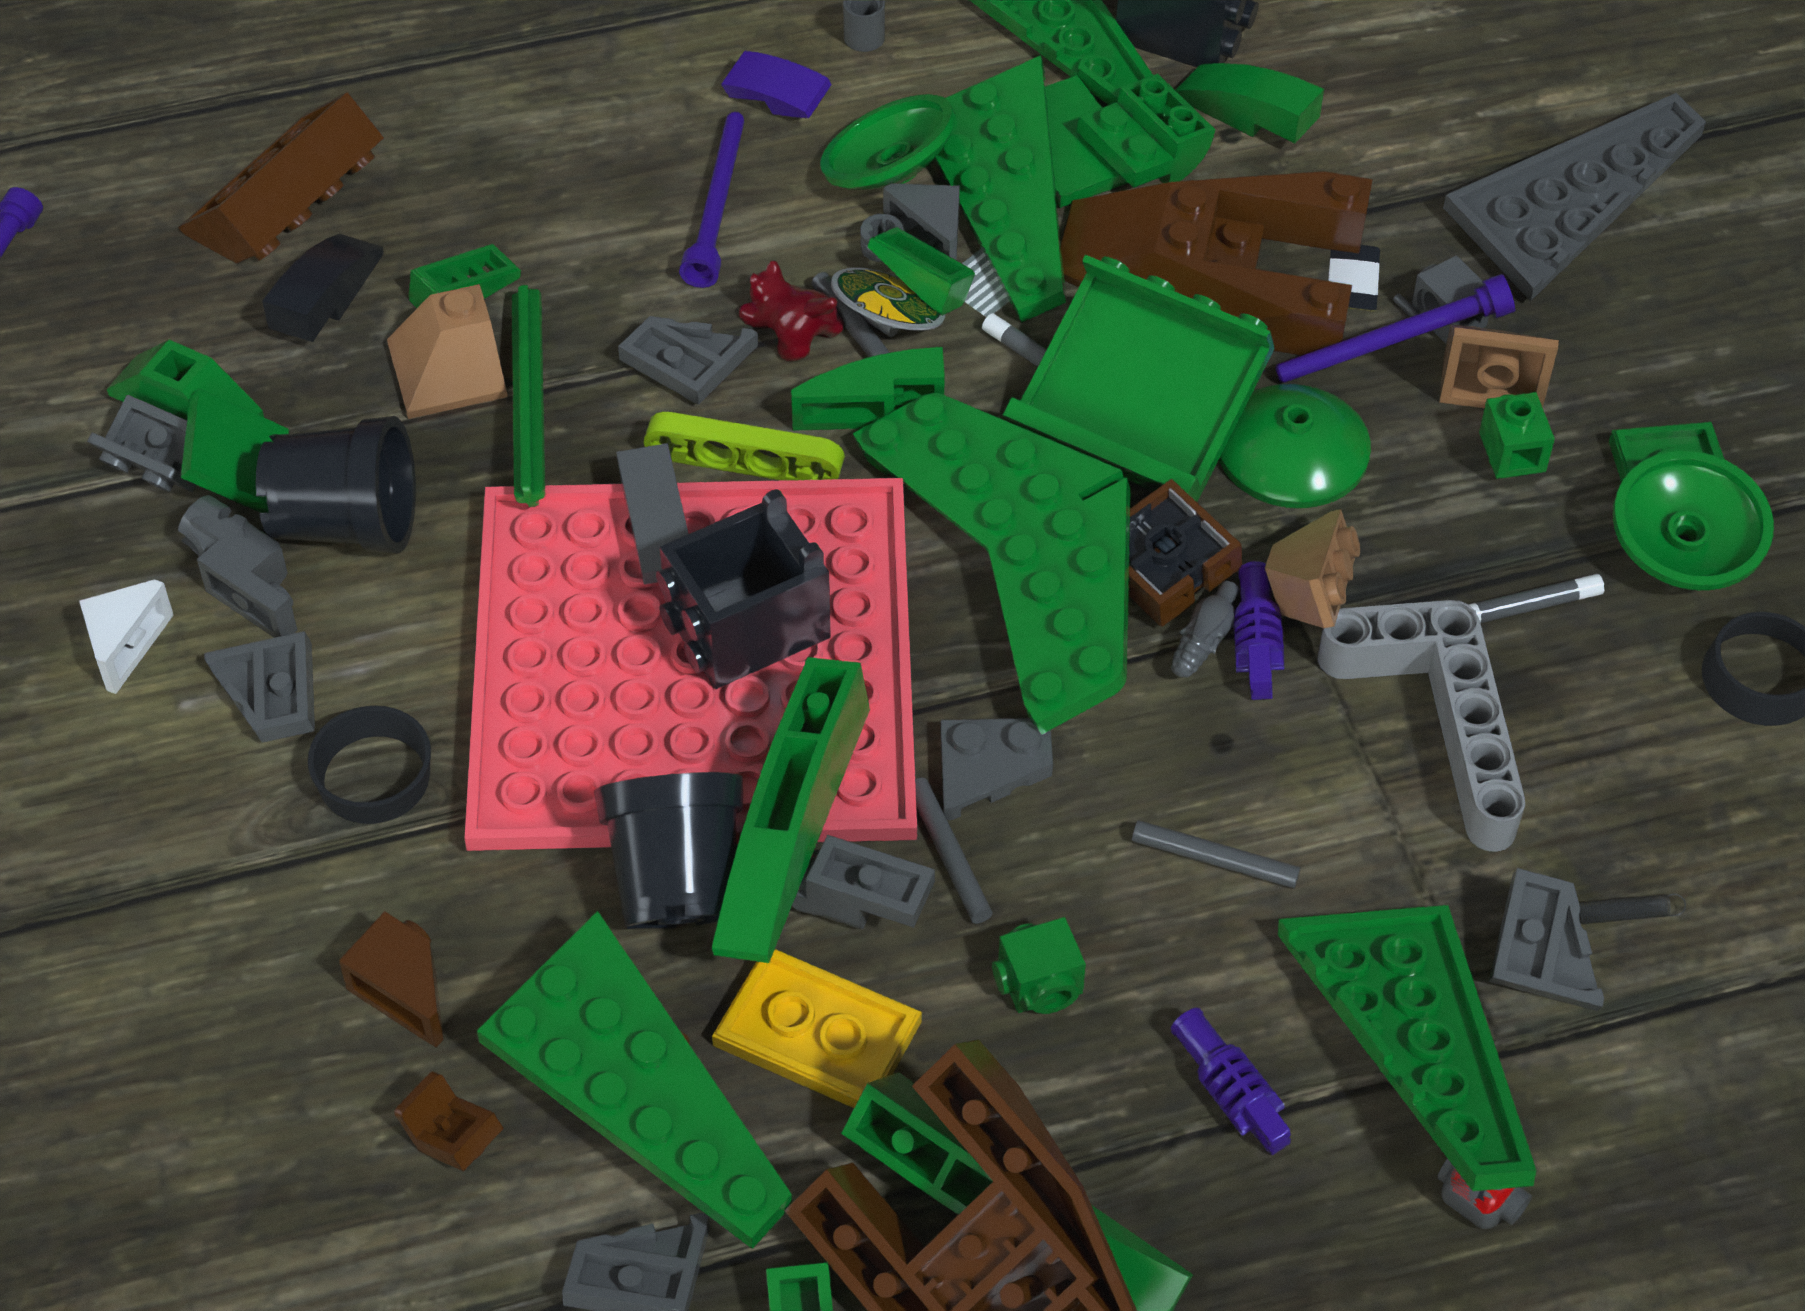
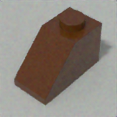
M384 911L339 960L346 989L437 1048L444 1039L436 967L430 945L431 939L426 931L415 922L410 920L401 922Z

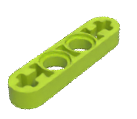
M659 412L653 415L643 441L645 447L668 443L672 462L775 480L838 479L845 458L842 448L826 438L675 412ZM708 441L722 443L730 449L716 447ZM758 450H767L780 457H771Z

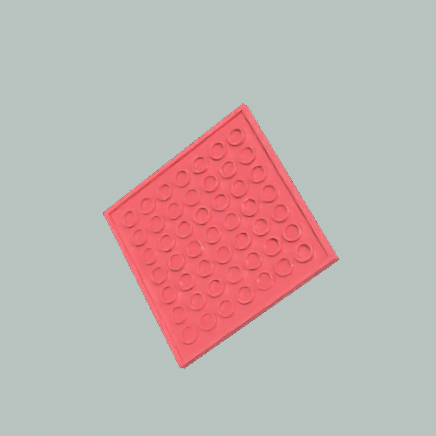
M903 478L677 483L689 534L762 503L763 497L771 490H780L787 500V512L809 543L815 542L819 545L824 553V565L829 571L831 638L716 690L704 671L698 674L690 665L684 649L685 642L680 634L672 635L666 628L659 606L665 603L664 595L658 582L645 585L643 583L622 484L545 485L546 496L539 500L538 506L530 508L527 503H518L515 500L514 486L485 487L465 821V844L467 851L611 847L608 826L602 825L599 822L594 795L595 789L607 784L636 778L699 772L733 773L743 776V810L736 813V844H738L771 743L807 657L861 663L870 707L869 714L818 842H824L827 835L849 842L917 840Z

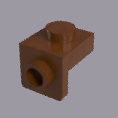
M434 1071L430 1072L394 1111L395 1116L418 1151L463 1172L504 1129L494 1112L457 1097L443 1075Z

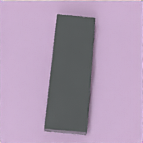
M668 443L616 452L644 585L658 582L656 573L662 570L660 546L689 534Z

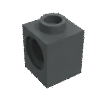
M1456 255L1438 265L1432 264L1426 267L1417 275L1412 306L1420 314L1474 295V289L1483 286L1482 280ZM1481 313L1452 324L1484 328L1487 326L1489 316L1484 318ZM1450 325L1433 330L1445 344L1447 343Z

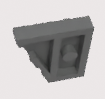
M649 316L618 346L619 360L699 405L758 346V335L756 331L742 328L740 336L713 333L712 324L700 322L679 323L674 319Z
M305 631L204 653V660L262 743L315 731L312 643Z
M1519 868L1514 871L1489 982L1595 1011L1603 1007L1604 996L1602 988H1597L1589 957L1592 954L1587 931L1583 929L1580 923L1579 912L1581 909L1574 883Z
M705 1213L690 1215L689 1225L656 1232L654 1224L631 1228L617 1236L604 1234L578 1240L562 1290L563 1306L592 1311H689L710 1230V1217Z

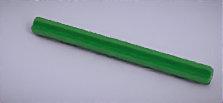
M521 285L518 287V292L512 295L514 498L518 503H527L530 508L538 506L539 500L546 496L542 296L538 289H530L528 285Z

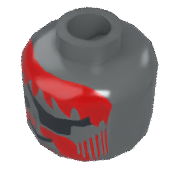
M1448 1158L1440 1169L1437 1178L1443 1182L1441 1193L1443 1201L1481 1229H1491L1502 1220L1513 1225L1532 1199V1195L1524 1190L1525 1187L1472 1191Z

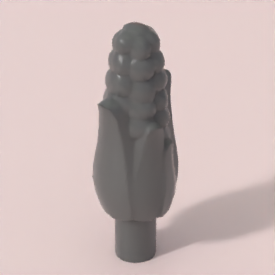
M1223 581L1214 595L1200 600L1192 611L1189 623L1179 632L1182 637L1174 653L1171 671L1177 677L1188 678L1197 672L1210 653L1215 654L1222 639L1233 628L1235 621L1233 603L1240 593L1238 586L1233 582Z

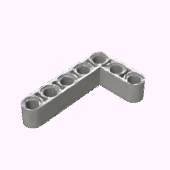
M1455 600L1340 609L1335 626L1322 629L1318 651V663L1321 669L1327 675L1338 679L1428 673L1466 833L1473 844L1485 851L1497 852L1507 849L1516 838L1525 808V797L1480 620L1476 611L1470 605Z

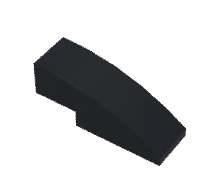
M337 234L326 238L310 248L290 266L263 299L262 303L268 328L314 342L329 318L338 321L341 319L383 256V246L343 234Z

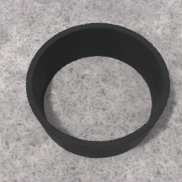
M1751 612L1730 620L1721 629L1709 647L1702 663L1703 682L1712 699L1729 714L1752 724L1778 726L1803 718L1805 716V688L1791 694L1770 695L1744 686L1725 667L1721 656V644L1736 636L1760 634L1771 636L1790 644L1805 657V626L1787 616L1771 612Z
M363 706L348 710L327 722L311 743L308 753L310 776L326 805L334 813L346 820L364 824H375L398 818L411 810L421 800L428 787L431 761V745L428 735L415 718L401 710L387 706ZM389 737L400 740L413 748L423 763L418 776L408 787L398 794L374 802L349 801L332 794L325 788V773L333 757L344 747L360 739Z

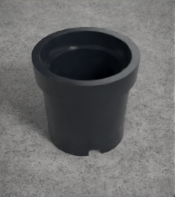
M387 416L364 419L359 422L357 427L296 434H275L269 436L273 442H263L256 467V495L267 496L269 513H259L262 526L269 537L274 540H307L360 544L364 550L369 552L398 554L406 548L411 536L415 516L416 477L410 439L403 422L398 417Z
M721 772L668 774L619 781L595 789L594 795L599 822L602 825L608 826L624 926L627 929L645 930L675 928L677 924L694 922L696 925L717 923L736 854V813L743 810V776Z

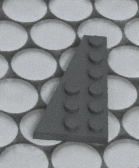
M1674 93L1446 194L1443 209L1516 287L1532 301L1702 136L1706 121L1677 93Z

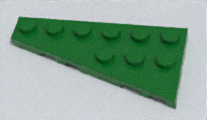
M969 0L1070 77L1078 75L1088 90L1107 105L1117 102L1120 87L1153 75L1102 0Z
M1041 55L946 97L955 112L956 121L948 142L934 158L947 185L960 186L959 207L1021 323L1066 303L1063 261L1059 240V219L1055 198L1056 187L1052 145L1048 124V103L1044 82L1045 71Z
M1440 905L1279 919L1278 937L1472 1191L1534 1186L1536 1167L1449 906Z
M598 911L477 1030L479 1043L751 1249L759 1243L786 1213L784 1210L792 1204L791 1192Z

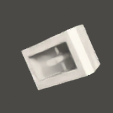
M154 579L80 600L95 658L106 690L116 694L174 616L165 585Z

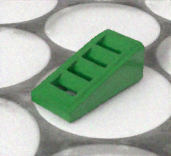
M898 227L870 238L867 247L938 314L943 316L964 304L975 276V272L971 268Z
M490 244L412 269L410 272L409 300L418 308L432 294L480 284L485 299L518 280L521 270L494 244ZM486 266L491 271L486 272L482 267Z

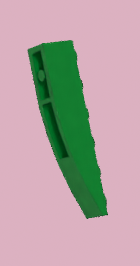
M807 657L774 735L741 832L712 944L714 956L764 963L770 962L870 711L861 663Z
M899 1072L868 1082L841 1134L959 1215L993 1180L912 1087L914 1082ZM1091 1205L1137 1311H1173L1193 1274Z

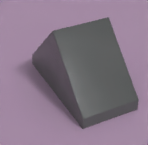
M891 183L884 187L883 214L896 217L903 224L905 232L957 261L960 186Z

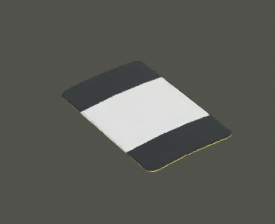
M1361 245L1359 253L1331 250L1329 281L1352 285L1349 308L1368 311H1375L1377 309L1380 249L1378 247Z

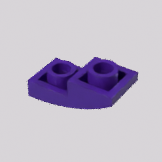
M744 51L721 85L729 98L765 101L773 115L809 119L832 84L827 77L800 64L772 55Z

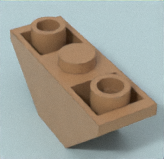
M1341 509L1325 514L1273 544L1265 570L1277 606L1280 608L1283 616L1321 628L1335 626L1340 607L1346 603L1348 581L1353 579L1354 560L1360 556L1357 532L1353 526H1346Z

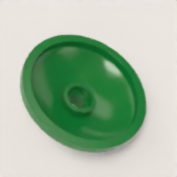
M932 94L909 96L882 105L852 122L829 143L821 157V170L829 183L848 190L882 189L891 183H906L925 169L948 142L956 121L955 112L946 98Z
M1298 384L1271 385L1253 391L1219 458V462L1229 479L1242 491L1257 500L1285 508H1312L1329 504L1344 497L1360 483L1368 468L1371 441L1367 427L1358 413L1337 396L1311 386Z
M1688 450L1670 451L1647 458L1636 465L1623 479L1613 504L1614 529L1627 555L1649 575L1679 588L1699 591L1716 590L1739 583L1750 576L1761 565L1773 539L1774 520L1772 510L1761 488L1748 474L1736 465L1708 453ZM1678 536L1687 537L1690 541H1685Z

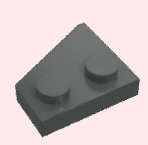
M1030 718L941 720L943 813L947 820L961 817L962 808L986 797L992 803L1010 795L1019 786H1030L1052 776L1051 730L1041 735V732H1039Z

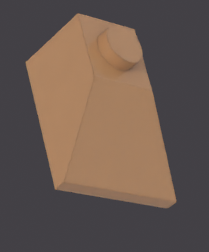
M480 284L430 295L387 339L408 419L507 397L492 324Z
M1450 324L1443 357L1439 403L1485 408L1486 400L1489 398H1496L1507 394L1518 395L1537 392L1543 407L1558 351L1559 340L1502 330Z

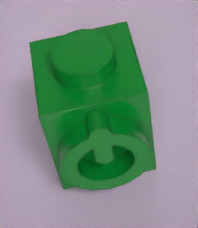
M1537 392L1518 395L1507 394L1487 399L1479 434L1496 479L1546 472L1555 438Z
M1065 917L1039 925L1023 924L1014 928L1008 934L1000 936L998 960L992 962L993 975L1002 995L1010 993L1018 1013L1028 1010H1034L1038 1014L1055 1013L1073 1004L1079 995L1083 994L1086 963Z

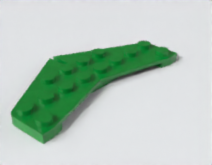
M940 393L923 395L853 433L858 447L872 466L885 476L891 474L894 478H903V485L986 549L993 568L1024 705L1028 716L1039 732H1041V735L1114 696L1123 688L1127 680L1130 486L1127 477L1124 478L1121 469Z

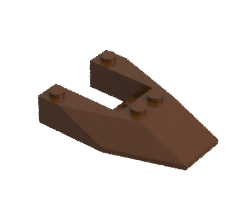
M1320 171L1162 183L1073 200L1060 246L1064 281L1077 287L1080 286L1086 275V270L1082 263L1085 255L1100 261L1104 256L1111 257L1126 265L1131 274L1147 279L1149 275L1157 276L1172 284L1177 293L1190 298L1194 294L1203 295L1218 303L1223 312L1239 317L1241 313H1245L1260 319L1267 325V330L1271 332L1274 351L1302 356L1343 340L1352 285L1256 269L1262 239L1359 254L1373 179Z
M979 1039L954 1044L912 1085L915 1091L993 1180L926 1247L922 1245L853 1162L826 1169L784 1210L868 1311H1137L1083 1185L1020 1086Z

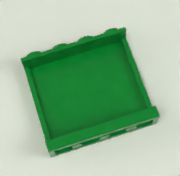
M1085 255L1082 260L1086 270L1085 277L1021 401L1012 397L1003 413V417L1007 422L1121 469L1124 478L1127 477L1129 483L1152 493L1172 479L1198 502L1275 349L1271 332L1267 330L1268 327L1263 321L1252 315L1241 313L1239 317L1221 311V306L1206 296L1194 294L1192 298L1175 292V287L1162 278L1149 275L1147 279L1129 273V268L1116 259L1104 256L1100 261Z

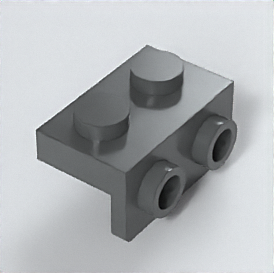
M126 395L106 437L104 438L92 432L87 440L88 443L103 451L99 458L103 463L124 473H128L131 466L145 471L141 479L164 491L170 492L173 485H177L193 492L196 484L181 478L187 420L130 395Z

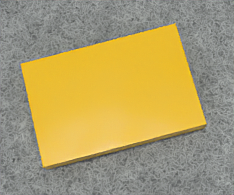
M775 949L769 963H755L712 1035L713 1046L855 1108L868 1082L894 1073L922 1022V1012Z

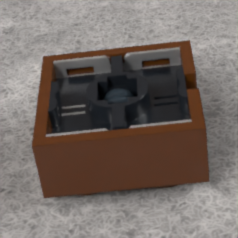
M1172 479L1130 509L1128 596L1160 627L1166 625L1194 604V593L1201 587L1210 592L1237 572L1242 566L1241 543Z

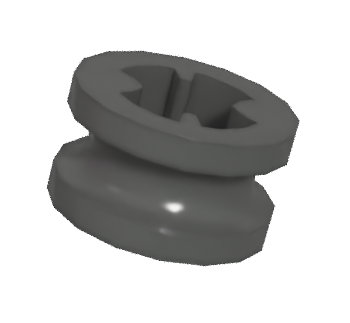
M875 214L865 219L860 227V245L864 256L872 261L882 262L867 247L870 238L895 227L904 231L901 221L889 214Z

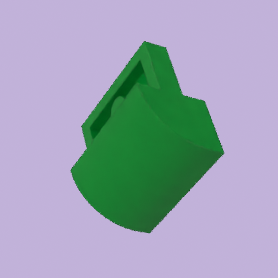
M1157 73L1120 87L1116 103L1079 116L1076 131L1135 188L1155 179H1159L1162 183L1183 180L1199 165L1207 154L1216 129Z

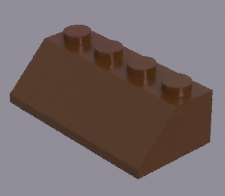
M346 92L304 114L178 228L185 236L236 264L252 256L260 261L281 244L276 236L286 227L291 232L312 216L313 213L308 208L317 199L321 202L328 200L344 186L340 178L348 170L354 174L375 158L371 149L384 137L349 93Z

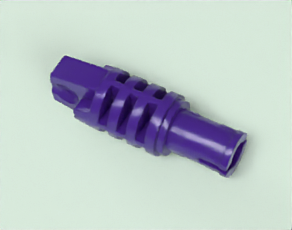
M1258 561L1248 562L1239 568L1241 603L1234 611L1236 672H1249L1251 700L1272 699V670H1284L1282 614L1280 608L1273 601L1272 588L1265 570L1266 563Z
M1193 1008L1183 1013L1172 1024L1171 1033L1179 1039L1199 1065L1197 1071L1199 1081L1242 1136L1251 1131L1270 1155H1274L1291 1143L1290 1129L1278 1114V1112L1285 1108L1284 1103L1247 1058L1242 1049L1235 1047L1233 1044L1226 1045L1205 1018L1200 1008Z

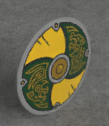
M846 268L836 272L831 279V287L835 295L848 307L860 313L868 324L889 337L897 334L900 328L907 330H931L939 327L945 319V315L942 316L929 307L896 275L868 268Z

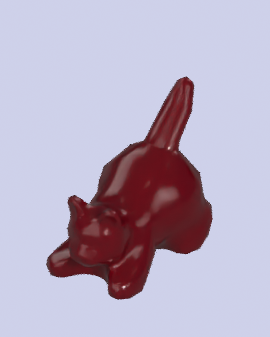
M770 261L765 271L759 274L752 273L750 276V296L753 302L741 305L738 316L746 325L754 328H771L775 330L778 338L777 352L782 359L786 361L803 360L810 354L811 342L816 335L834 338L843 331L844 322L836 309L837 299L828 297L825 293L816 290L803 289L789 284L783 278L781 269L776 261Z

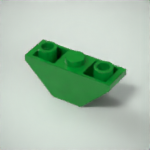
M167 340L138 354L107 388L108 395L123 402L126 395H130L185 420L188 417L189 399L198 388L264 417L262 409L211 357L172 340Z

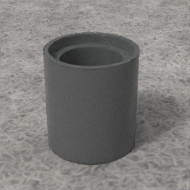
M843 0L844 41L848 47L856 51L868 52L879 48L884 43L885 0Z

